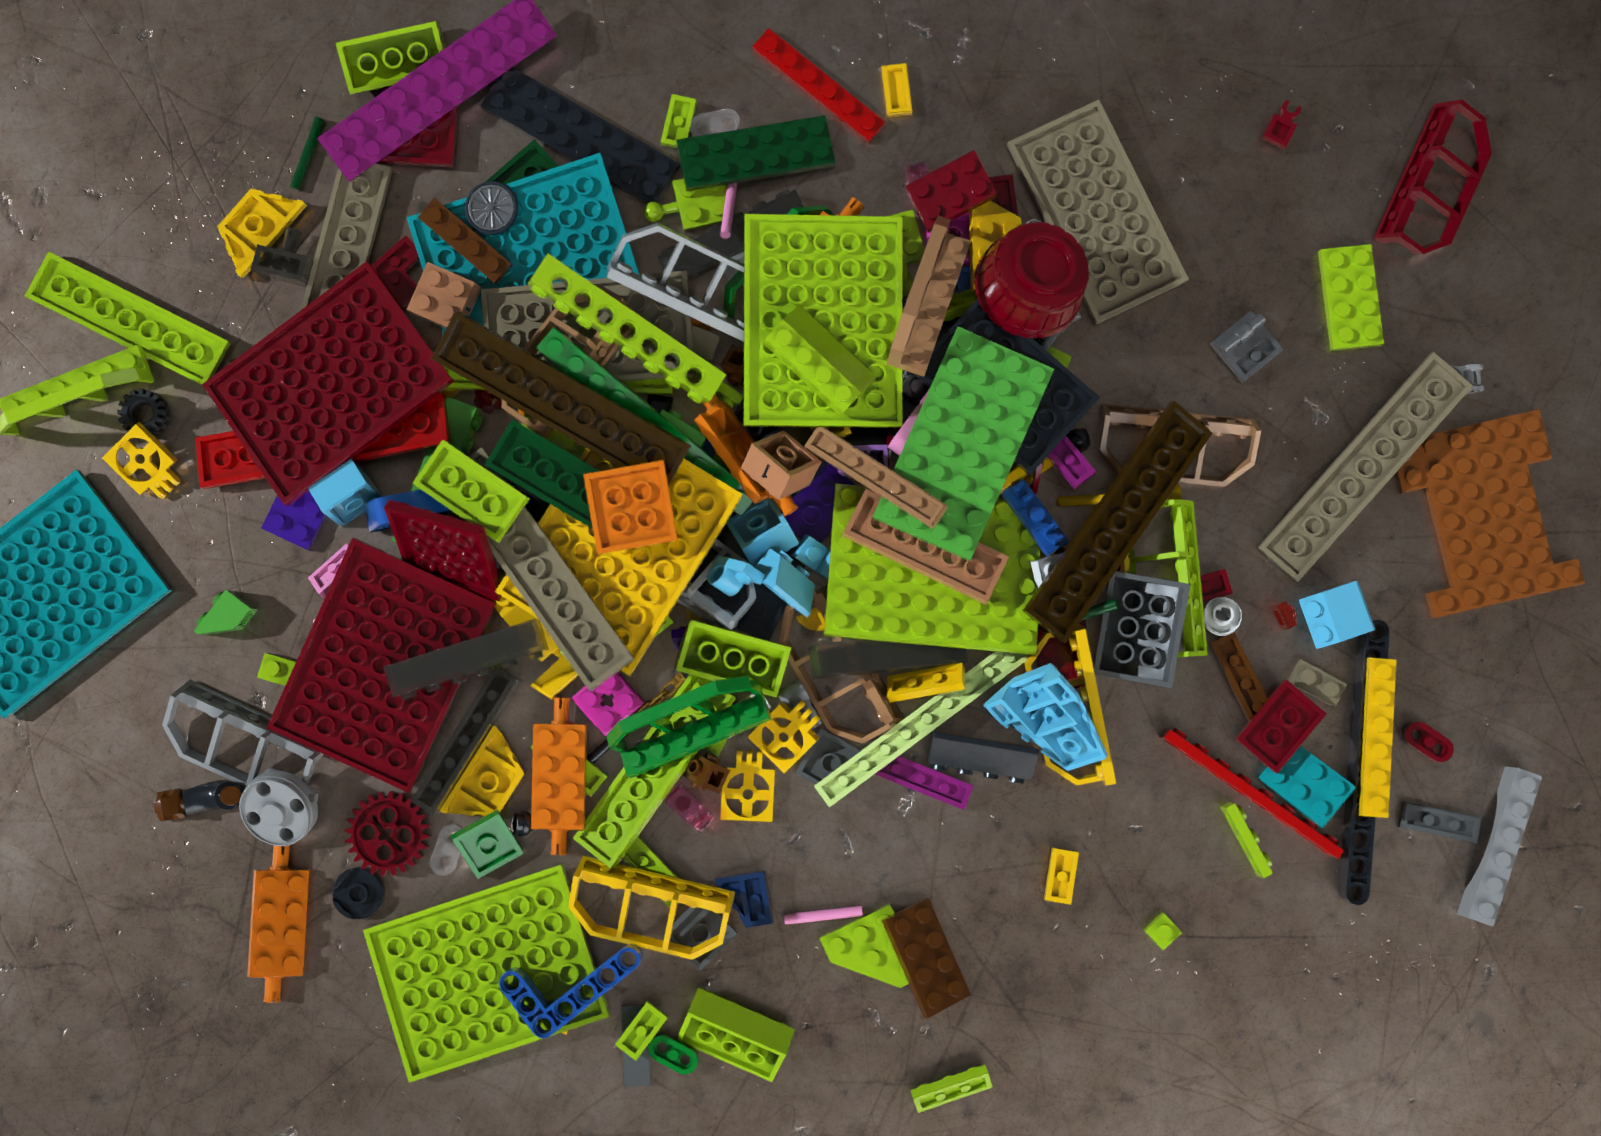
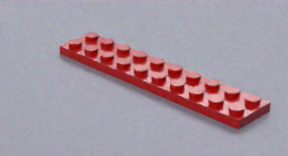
M443 393L437 394L353 457L352 460L359 462L437 448L442 440L451 445L445 395ZM234 431L195 438L200 488L208 489L265 478Z

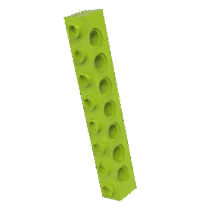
M550 254L545 256L528 282V285L532 287L530 290L542 299L545 297L555 302L553 306L564 314L570 312L577 317L576 321L581 326L587 329L592 327L600 333L598 336L609 344L616 343L622 347L621 352L631 359L637 357L644 362V368L654 374L659 372L666 377L665 381L676 389H679V387L689 392L687 396L699 404L701 402H709L726 377L724 372ZM554 280L562 281L566 287L565 292H556L552 287V282ZM577 295L586 297L588 301L586 308H580L576 305L575 297ZM598 311H607L610 315V322L602 323L598 319ZM622 325L631 328V338L627 339L621 335L620 328ZM644 340H649L654 344L655 349L652 354L644 351L642 347ZM666 355H671L676 359V367L674 369L666 366ZM688 370H694L697 373V383H691L687 379Z

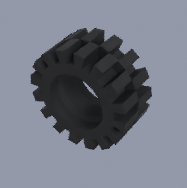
M144 389L130 391V396L125 394L123 396L125 402L120 401L118 404L122 409H117V414L121 415L118 418L119 423L124 424L122 427L125 430L129 431L135 424L139 423L135 417V411L142 404H149L153 411L151 419L141 423L152 435L154 433L160 434L161 431L159 429L167 427L164 422L165 420H170V417L167 416V413H170V408L166 407L168 403L160 395Z

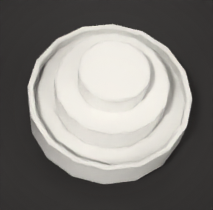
M1227 597L1212 599L1204 608L1205 627L1211 633L1218 636H1226L1233 633L1239 627L1242 620V612L1239 605Z

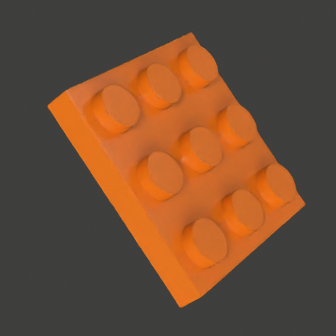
M664 460L583 474L598 555L678 541Z

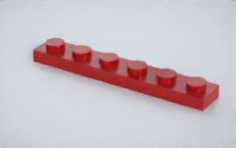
M768 28L752 46L755 53L868 144L884 127V120L771 29Z

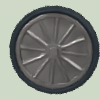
M497 181L483 182L473 188L467 196L465 202L466 218L469 224L482 234H501L514 224L518 215V200L514 192L507 185Z

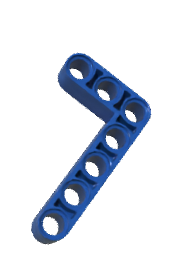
M421 489L379 497L371 500L364 507L370 533L391 528L384 509L389 500L400 503L405 502L410 506L429 509L438 514L453 512Z
M634 944L623 947L551 1005L528 974L521 968L516 967L505 972L500 978L499 987L533 1034L539 1038H548L634 971L643 960V952L641 948ZM630 951L635 954V964H627L624 961V952ZM604 968H610L614 971L615 978L613 981H608L603 977L602 972ZM509 975H515L519 979V987L514 988L509 984ZM583 985H590L593 988V997L583 995ZM525 996H530L534 999V1009H529L525 1006ZM562 1001H567L572 1005L573 1011L571 1014L562 1011ZM541 1018L550 1020L551 1030H544L541 1027Z

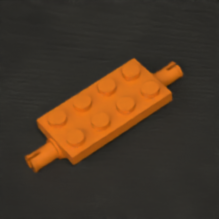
M714 394L709 402H703L707 410L696 417L694 421L699 426L700 432L712 444L716 454L728 466L732 476L744 488L745 494L752 499L754 504L768 498L773 499L785 517L797 510L798 506L789 495L778 500L741 468L752 443H755V441L731 408L723 400L720 401L716 394Z
M554 697V721H551V723L533 724L531 829H549V831H552L550 855H567V831L585 829L587 724H572V721H569L570 698Z
M273 845L272 866L265 870H254L247 976L249 978H265L263 1002L272 1003V1000L274 1002H281V978L285 976H303L309 870L291 869V866H288L290 845Z

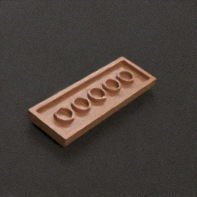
M865 489L843 532V537L985 605L988 603L1009 556L978 542L971 560L967 561L877 521L872 517L881 496Z

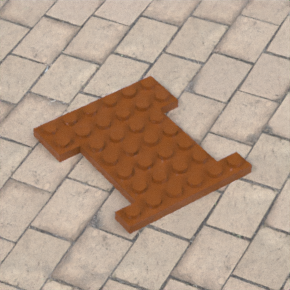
M1540 409L1432 433L1395 473L1399 494L1425 489L1450 586L1447 589L1425 593L1431 618L1585 584L1579 558L1553 564L1529 472V464L1552 459Z

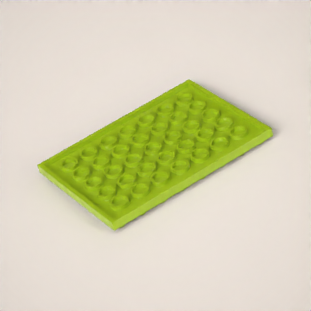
M744 215V426L902 427V369L887 365L891 346L902 316V217ZM799 304L877 377L841 416L763 344L767 335Z
M835 485L824 636L1036 654L1038 623L1022 610L1037 590L1031 562L1040 559V547L1004 499H997L979 540V543L1009 556L989 601L985 605L843 537V532L865 489H870L858 485Z
M563 864L363 930L409 1083L543 1039L533 1034L501 991L499 981L501 976L508 970L516 967L523 969L551 1005L596 969L583 926L568 908L571 888ZM509 975V984L514 988L519 987V979L515 975ZM590 985L582 986L583 995L593 997V988ZM604 994L551 1036L609 1017L610 1012ZM525 996V1006L529 1009H534V999L530 996ZM567 1001L561 1002L562 1011L571 1014L573 1011L572 1005ZM547 1018L540 1019L541 1027L544 1030H551L550 1020Z

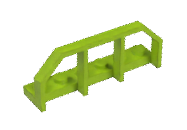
M135 345L0 398V409L2 411L0 415V435H19L20 432L16 422L34 415L66 417L62 404L77 398L107 401L108 398L104 388L135 381L144 383L155 382L142 346Z
M1166 500L1161 508L1172 506L1170 515L1174 525L1173 544L1176 547V552L1135 557L1133 546L1124 559L1125 572L1137 574L1136 563L1177 558L1175 568L1178 573L1179 582L1191 584L1183 624L1184 638L1182 645L1185 652H1178V658L1207 656L1194 501Z

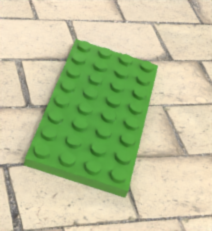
M957 327L893 470L898 475L946 504L948 509L935 528L931 529L881 497L872 518L970 561L1054 369L961 327Z

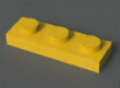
M962 662L887 676V698L890 703L965 689V667Z

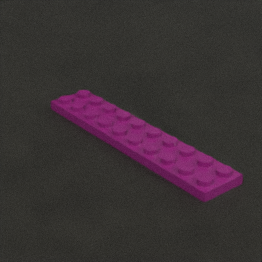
M513 0L317 139L347 180L351 182L557 37V34L533 0Z

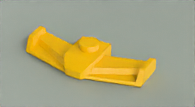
M559 648L552 653L559 659L530 685L551 700L578 676Z

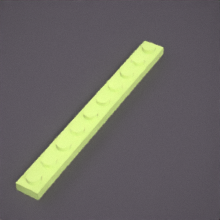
M995 651L965 673L964 690L937 694L814 785V788L830 808L1022 665L1029 654Z

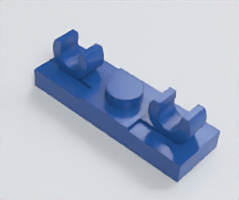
M1024 479L1001 493V496L1046 557L1069 542L1068 538Z

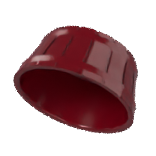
M1045 222L1019 225L995 241L981 256L975 270V292L982 309L988 314L987 316L1005 331L1025 338L1049 337L1068 327L1069 323L1071 324L1082 305L1089 279L1087 257L1082 246L1077 243V240L1061 227Z

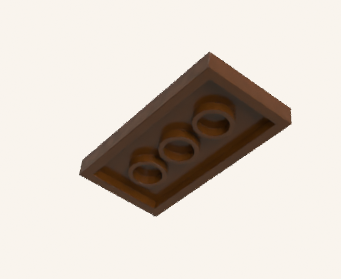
M929 898L922 899L881 920L923 1018H930L971 995Z

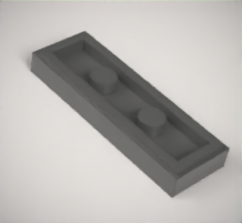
M1402 801L1398 827L1478 843L1482 817Z
M645 1004L621 1006L622 1034ZM649 1044L636 1061L623 1051L624 1087L651 1086Z

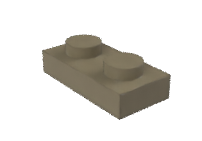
M1302 659L1298 660L1288 679L1296 688L1332 707H1336L1347 686L1346 683Z

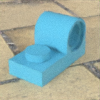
M805 534L791 556L828 581L830 550L811 536Z
M718 555L709 571L707 580L726 595L733 596L739 592L743 584L749 585L752 582L761 585L766 575L747 562Z

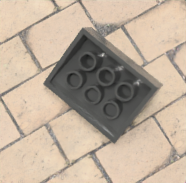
M1116 571L1109 581L1106 602L1116 599L1119 609L1103 614L1094 674L1172 688L1191 584Z

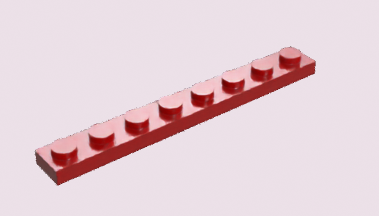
M1174 728L1173 730L1164 729L1159 738L1330 857L1340 858L1344 850L1337 846L1339 843L1337 839L1327 833L1324 836L1316 831L1317 826L1306 818H1303L1301 821L1294 816L1296 812L1294 809L1284 803L1278 805L1272 800L1274 796L1263 788H1260L1258 791L1252 787V780L1241 773L1235 775L1229 771L1231 766L1220 758H1217L1215 761L1207 755L1209 751L1198 743L1192 745L1186 741L1188 736L1182 731Z

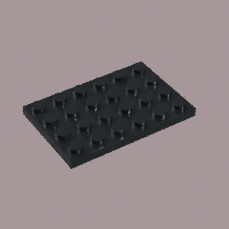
M977 299L935 345L925 376L914 375L929 388L931 387L957 327H961L1053 368L1052 376L1014 460L1030 476L1100 397L1033 338L1011 334L995 324L987 316L988 314L984 312Z

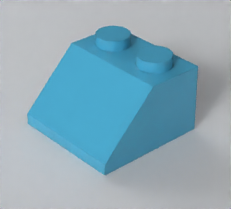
M352 459L308 488L321 511L341 527L364 513V507L371 500L383 497L363 469Z
M768 498L748 507L741 516L736 514L726 522L753 567L756 566L769 548L776 553H779L781 550L787 552L799 544L773 499Z
M769 548L754 567L766 575L762 583L784 602L808 617L811 612L815 584L808 579L810 574L799 565L796 568L790 563L793 559L782 550L776 553Z
M1358 580L1309 595L1299 600L1316 649L1376 630Z

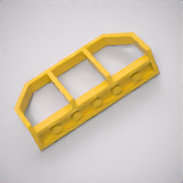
M1078 625L1073 635L1070 636L1069 641L1072 651L1077 652L1078 661H1074L1076 675L1079 678L1067 681L1071 686L1083 684L1082 687H1079L1082 702H1087L1089 711L1087 713L1108 756L1106 759L1100 760L1099 763H1095L1096 774L1075 777L1052 762L1044 754L1043 758L1047 767L1075 785L1103 781L1107 786L1116 784L1086 629L1082 625ZM1048 631L1044 632L1038 641L1036 654H1029L1025 660L1026 672L1032 671L1031 665L1049 638L1054 637Z
M582 856L573 876L568 908L591 936L624 944H634L641 948L693 960L723 944L735 892L620 864L613 870L599 859ZM580 879L588 883H598L613 889L625 890L618 929L597 925L579 903L577 895ZM631 892H635L638 895L657 897L664 901H672L664 940L624 931ZM682 903L693 908L699 907L718 914L724 913L720 933L695 947L670 942L677 904Z

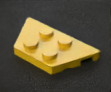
M250 189L217 226L221 237L226 243V249L233 260L238 276L243 279L307 207L302 200L297 199L296 201L284 198L281 195L267 194L260 190Z
M992 201L969 211V235L971 241L970 292H975V270L984 252L1010 230L1021 225L1020 217Z
M493 725L441 807L440 812L483 817L497 809L500 813L502 812L526 772L499 727Z

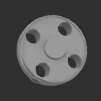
M269 768L264 773L255 777L245 788L239 803L240 815L246 828L259 840L274 846L291 845L305 837L315 825L318 816V793L315 788L305 784L295 775L279 771L275 768Z

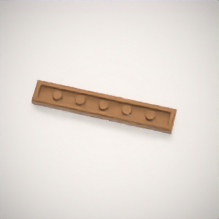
M817 426L804 445L806 449L931 529L935 528L948 509V506L822 426Z

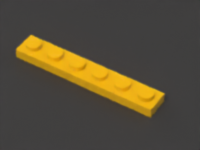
M1367 658L1359 801L1360 816L1389 817L1396 679L1395 659Z

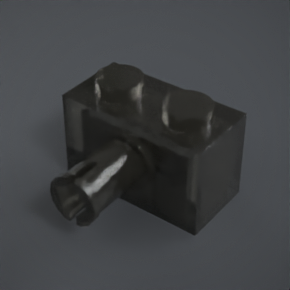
M286 227L281 249L257 244L251 269L261 277L307 287L313 261L308 256L296 254L302 232Z

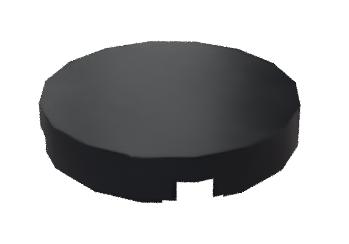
M361 867L348 869L340 874L334 882L332 900L338 912L349 919L368 918L376 913L384 902L386 892L384 882L378 873L371 874L370 868L361 869Z

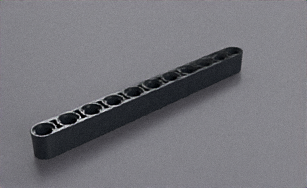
M1372 620L1374 626L1378 629V636L1376 638H1373L1370 632L1359 635L1357 642L1347 780L1356 786V789L1345 801L1341 848L1344 852L1341 855L1338 887L1341 899L1354 905H1363L1370 896L1376 817L1364 816L1361 820H1358L1355 813L1359 808L1360 793L1357 787L1361 781V765L1359 760L1362 756L1363 744L1361 734L1364 724L1363 708L1365 705L1367 656L1370 651H1373L1376 654V658L1388 659L1390 630L1387 623L1382 620ZM1357 833H1360L1363 839L1359 846H1355L1353 841ZM1358 859L1361 865L1360 869L1357 872H1353L1351 865L1354 860ZM1353 886H1357L1358 895L1351 899L1350 889Z

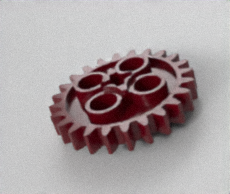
M384 791L378 793V800L373 794L369 795V803L365 800L359 802L362 809H352L356 817L347 818L352 827L344 830L351 834V838L346 839L345 843L353 844L348 853L356 852L358 854L354 858V862L364 861L361 869L371 866V874H375L380 869L381 876H386L390 869L392 876L398 874V867L404 873L408 871L407 863L412 867L417 865L414 857L419 859L424 857L420 849L429 848L423 841L424 839L431 838L430 834L424 833V829L431 827V824H423L422 820L428 814L420 815L418 813L422 805L412 806L415 798L404 801L405 793H400L396 798L395 791H389L388 797H386ZM387 808H391L395 812V819L392 822L385 818L384 813ZM373 815L377 816L380 824L373 819ZM367 825H371L375 830V835L372 839L365 835L364 830ZM390 828L392 830L390 837L385 838L386 829ZM403 828H408L412 833V838L409 842L404 841L401 837ZM397 844H399V845L402 846V848H403V851H402V852L399 851V848H398ZM383 845H387L391 849L392 854L389 859L384 858L381 854Z

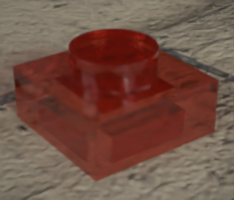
M1287 601L1271 606V610L1281 630H1287L1297 625L1295 620L1297 619V614L1292 605L1287 604Z

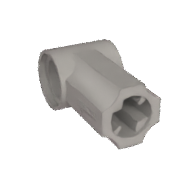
M799 679L779 690L778 696L780 700L784 701L792 710L803 700L806 704L800 711L804 713L810 707L813 710L807 717L810 721L814 716L818 715L809 701L810 698ZM821 719L811 728L812 730L822 724Z

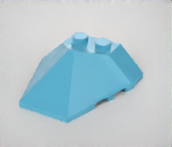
M1051 663L1013 677L984 704V707L1001 725L1006 728L1009 725L1022 734L1021 739L1027 743L1029 740L1033 741L1042 748L1041 753L1067 771L1106 759L1108 756L1078 692Z

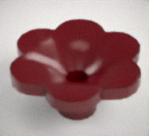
M475 390L474 405L477 408H482L484 413L491 414L494 410L502 408V399L486 390Z

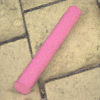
M738 183L727 185L720 236L725 239L731 236Z
M862 906L784 914L785 925L860 917L863 916Z

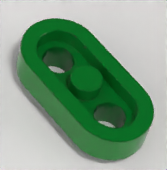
M661 1033L655 1035L649 1043L648 1051L651 1058L682 1075L690 1074L696 1069L699 1060L698 1054L695 1049L668 1034ZM659 1043H665L667 1049L665 1051L659 1050ZM688 1055L690 1062L683 1063L681 1056Z

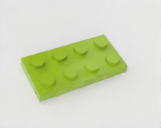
M1372 245L1319 250L1318 256L1330 351L1384 345Z
M444 440L438 445L412 483L467 522H474L483 526L486 535L498 543L529 500L528 497Z

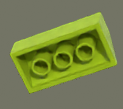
M439 21L336 43L349 94L392 86L446 48Z
M800 304L767 335L763 342L770 351L839 416L877 378Z
M690 619L682 637L674 667L676 671L713 681L749 676L760 683L763 694L777 698L791 647Z
M698 988L677 1040L772 1082L787 1054L795 1029L788 1027L782 1022L767 1018L759 1012H753L744 1008L736 1002L723 999L710 991Z

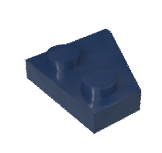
M765 870L715 879L716 885L720 886L721 889L735 892L732 908L737 910L739 918L746 928L774 923Z

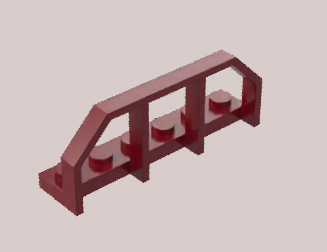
M1463 99L1434 104L1373 238L1379 243L1398 242L1415 255L1426 254L1452 244L1492 155L1486 118ZM1457 111L1473 122L1478 156L1472 168L1442 146L1449 128L1455 120ZM1437 156L1467 178L1454 209L1424 187ZM1418 197L1449 219L1440 240L1424 246L1419 245L1403 233Z

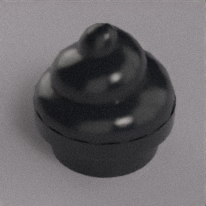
M1073 429L1066 435L1080 453L1087 451L1090 447L1091 441L1087 429Z
M528 811L514 813L511 823L513 834H518L519 837H527L536 830L531 829V814Z

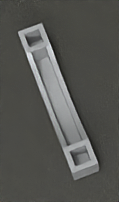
M1505 766L1497 790L1496 815L1490 840L1476 873L1464 890L1457 912L1458 915L1494 927L1543 776L1517 767Z

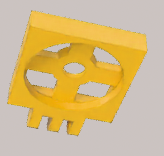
M140 422L135 424L102 457L139 495L150 488L159 498L164 499L167 496V492H171L174 489L173 485L177 486L181 482L180 478L170 469L178 459ZM141 438L149 443L144 448H137L130 439ZM121 448L130 455V462L124 467L118 462L117 458L118 451ZM156 450L160 457V468L152 462L151 455ZM137 454H142L145 457L144 463L136 461ZM138 468L144 469L151 478L146 481H139L132 474Z
M803 700L793 710L782 701L770 713L772 720L758 725L748 736L783 773L820 738L811 728L821 718L816 715L810 721L807 717L813 710L809 707L802 713L800 710L806 704ZM774 718H785L792 722L788 726H781ZM765 726L774 734V740L770 744L762 738V731ZM799 729L803 736V747L795 740V733ZM780 733H786L788 741H782L779 736ZM781 747H787L795 756L784 759L777 751Z
M737 750L736 768L726 767L731 771L722 787L720 820L773 822L775 769H762V751L757 752V761H752L753 750H747V760H742L743 752L742 750ZM744 773L743 785L739 789L728 788L729 781L735 775ZM754 774H758L765 779L769 790H758L754 786ZM744 790H751L753 797L745 799L743 797ZM727 799L740 800L742 803V815L735 814L729 808ZM756 800L768 801V806L762 813L752 815L753 803Z

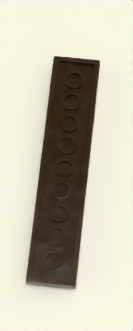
M459 311L454 313L431 358L620 468L664 460L668 485L672 482L691 447L685 441Z
M1176 401L1169 402L1022 611L1059 641L1066 643L1213 433Z

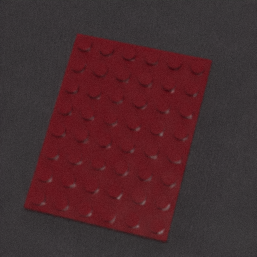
M366 261L204 382L202 386L284 505L289 506L307 493L310 486L355 457L455 381L443 365L431 359L434 352L373 267Z
M352 538L267 725V729L405 792H412L491 618L496 603L361 540Z

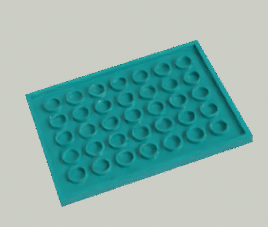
M601 153L505 184L516 195L519 207L514 224L501 234H482L469 224L465 214L467 197L444 205L513 264L498 284L493 283L418 218L421 213L406 217L423 271L427 262L475 282L482 289L528 285V282L547 254H550L586 280L607 278V266L622 235L626 234ZM626 242L616 264L623 262L631 266L633 272L640 275L630 242ZM554 280L552 283H557V282H562V281H560V280ZM480 291L469 318L483 325ZM441 326V330L444 335L446 328Z
M77 469L0 528V716L3 719L9 718L172 591L83 473Z

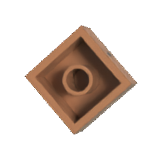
M427 262L407 310L418 317L447 329L455 312L459 311L468 317L470 316L482 288L471 280Z
M783 430L752 443L741 468L753 480L762 485L769 494L780 500L809 486L821 461Z

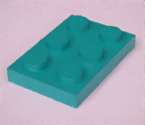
M1302 746L1296 750L1277 774L1266 767L1258 777L1260 782L1322 829L1356 789V786Z

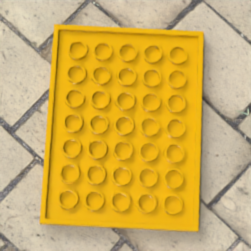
M585 448L579 458L599 471L620 468ZM686 459L681 463L669 485L678 541L598 555L593 529L553 505H549L538 523L635 658V660L621 669V671L629 676L632 675L743 496L742 493ZM506 574L495 592L538 618Z

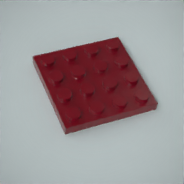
M389 500L386 503L384 509L402 560L482 597L500 601L501 595L495 591L501 582L483 526L474 522L462 521L453 516L434 513L429 509L413 507L405 502L400 503Z

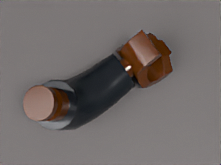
M217 780L183 790V797L180 788L158 792L156 802L153 803L154 811L159 821H169L185 818L184 810L187 815L210 810H232L239 806L243 790L238 783L233 781Z

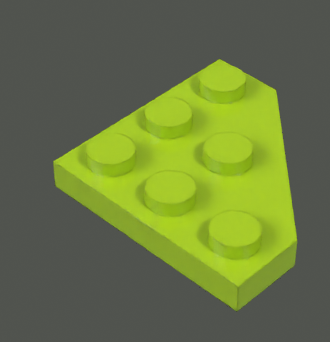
M888 904L819 937L831 963L902 988L909 983L881 921L895 914L891 905Z

